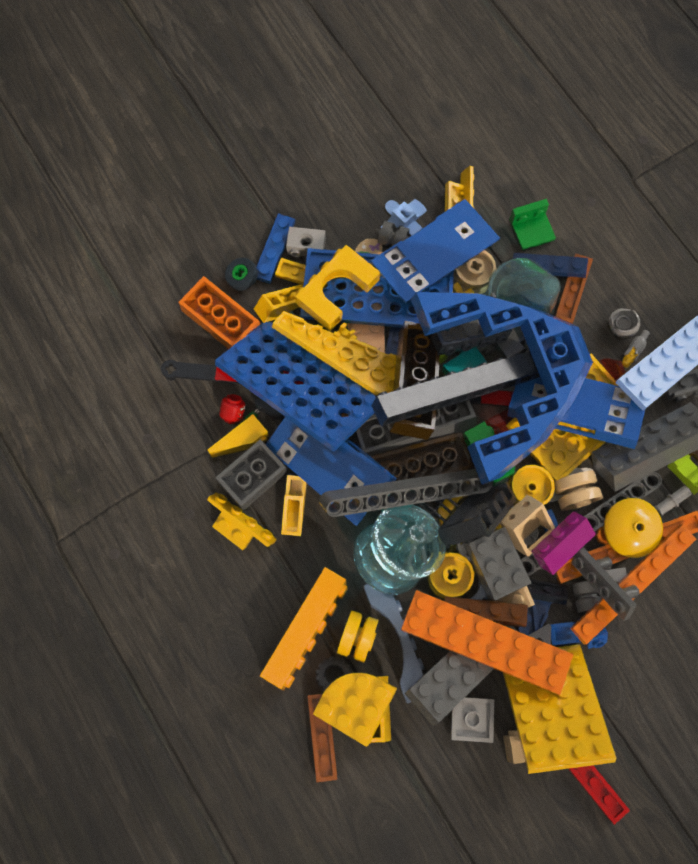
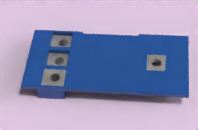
M464 199L436 217L435 221L403 242H398L372 259L370 264L380 272V275L406 304L411 301L416 292H429L432 285L499 241L500 237L470 203ZM466 229L467 233L464 234L461 230Z
M541 377L515 386L508 408V417L517 418L514 409L522 404L548 396ZM585 378L575 401L560 422L595 430V434L559 424L555 429L635 449L645 410L642 411L619 386ZM542 390L544 393L538 394L537 391Z
M301 402L296 404L299 407L306 406L304 403ZM317 413L311 414V416L314 418L321 417ZM286 417L266 443V446L277 458L320 495L327 491L352 488L354 482H357L358 486L391 482L397 479L349 438L333 452ZM332 424L327 425V427L329 426L332 429H335V427ZM367 512L344 516L355 526H358Z

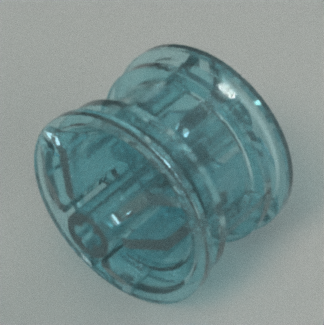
M415 505L385 509L377 517L375 523L364 528L356 538L353 554L358 572L371 587L382 593L398 595L408 592L417 585L421 578L434 573L444 560L446 546L440 539L437 531L440 526L429 513Z

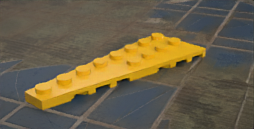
M285 311L273 322L272 328L377 396L385 391L387 393L393 392L396 355L380 352L376 347L354 338L350 340L342 337L336 331L332 333L323 329L321 325H312L304 321L303 318Z

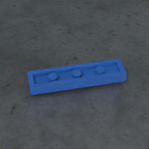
M281 214L277 215L256 267L258 271L256 280L271 284L287 244L289 227H294V218Z

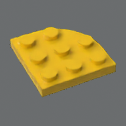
M347 674L336 679L327 687L313 715L367 747L397 688L371 674Z

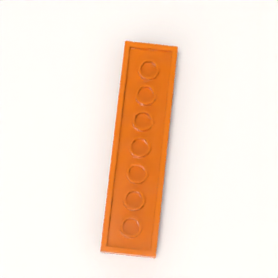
M418 590L414 593L401 630L557 695L561 694L573 657L572 653Z

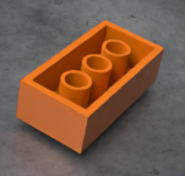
M204 276L178 302L182 312L228 349L260 325L258 319Z

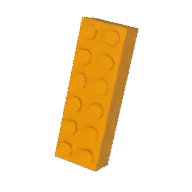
M326 567L323 569L260 677L281 690H284L285 687L290 688L295 680L294 672L296 669L300 670L306 661L304 655L307 651L311 652L316 644L314 638L317 633L322 634L327 625L325 621L327 616L332 617L337 608V599L344 597L348 587L346 586V579Z

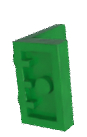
M547 199L512 209L509 220L522 250L554 241L556 238L546 216L549 207Z

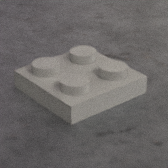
M464 698L452 709L451 740L493 743L494 699Z

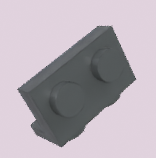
M698 369L687 373L665 392L669 402L673 400L681 402L691 395L698 397Z

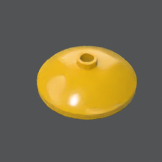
M627 498L615 503L607 512L604 520V533L607 542L617 553L629 558H640L651 553L659 545L663 535V524L658 511L650 503L638 498ZM637 524H640L641 526L640 531H638L636 528Z

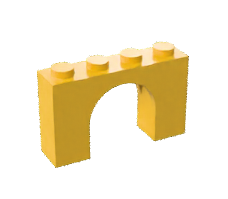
M347 245L342 249H338L333 256L334 258L330 262H325L321 271L317 275L314 274L309 279L308 284L305 287H301L296 293V304L328 331H331L342 320L343 311L325 297L323 288L326 283L334 278L344 277L352 280L368 293L380 279V272Z

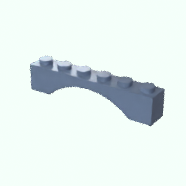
M387 577L366 584L363 588L370 607L380 612L390 622L400 639L403 651V669L399 686L407 704L411 701L404 693L423 676L422 670H424V665L421 658L417 659L414 651L417 650L414 639H409L408 633L401 630L404 620H402L400 612L403 610L399 600L395 601L393 593L395 588L392 581L388 582Z

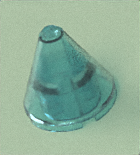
M515 258L502 263L493 271L489 278L490 283L486 295L490 296L491 293L495 292L497 298L533 307L552 315L561 285L559 280L538 262L527 258Z

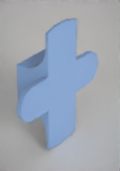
M414 199L409 204L404 201L399 205L396 201L390 200L385 204L386 211L391 215L388 221L394 223L397 228L399 226L409 228L411 236L422 229L415 221L427 211L421 202Z

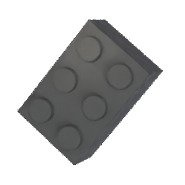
M260 439L215 478L244 511L287 474V469Z
M506 527L494 530L490 537L483 535L463 544L488 600H498L531 584Z

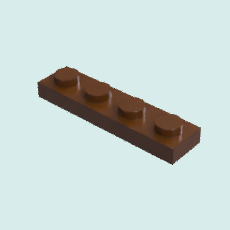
M445 596V602L498 624L518 627L527 626L528 605Z

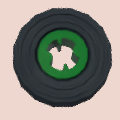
M243 257L233 260L225 270L227 283L233 289L239 291L250 288L258 277L255 264Z

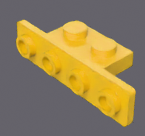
M469 166L461 172L460 184L451 181L445 184V211L464 199L474 208L473 166ZM462 229L461 232L465 234L467 230Z
M215 493L208 497L207 501L221 511L212 527L241 550L248 546L253 536L267 547L277 540L272 532L262 528L255 519L245 515L241 508L232 505L224 495Z

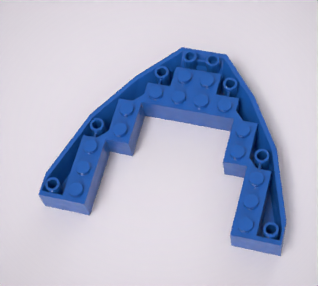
M416 292L411 301L425 336L477 319L485 337L518 326L521 327L548 396L522 404L514 409L520 427L479 440L468 446L481 484L499 479L548 439L575 401L593 364L578 326L537 308L478 293Z

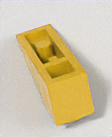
M300 284L263 294L254 307V311L263 323L276 320L283 311L289 313L299 307L296 304V293L304 285Z
M252 414L210 447L208 452L213 458L247 450L260 439L265 443L267 437H269L268 431Z

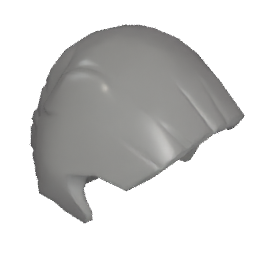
M617 309L609 317V326L617 337L630 338L638 332L640 318L634 310Z

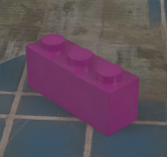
M573 511L531 552L540 567L554 575L596 533L586 517Z

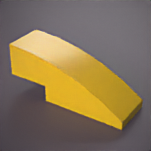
M287 475L282 535L301 536L307 483L299 476Z

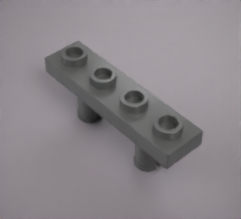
M582 547L574 555L571 563L623 621L630 619L637 606L632 599L638 597V587L631 585L622 589L605 571L611 569L613 565L612 560L607 556L595 560Z

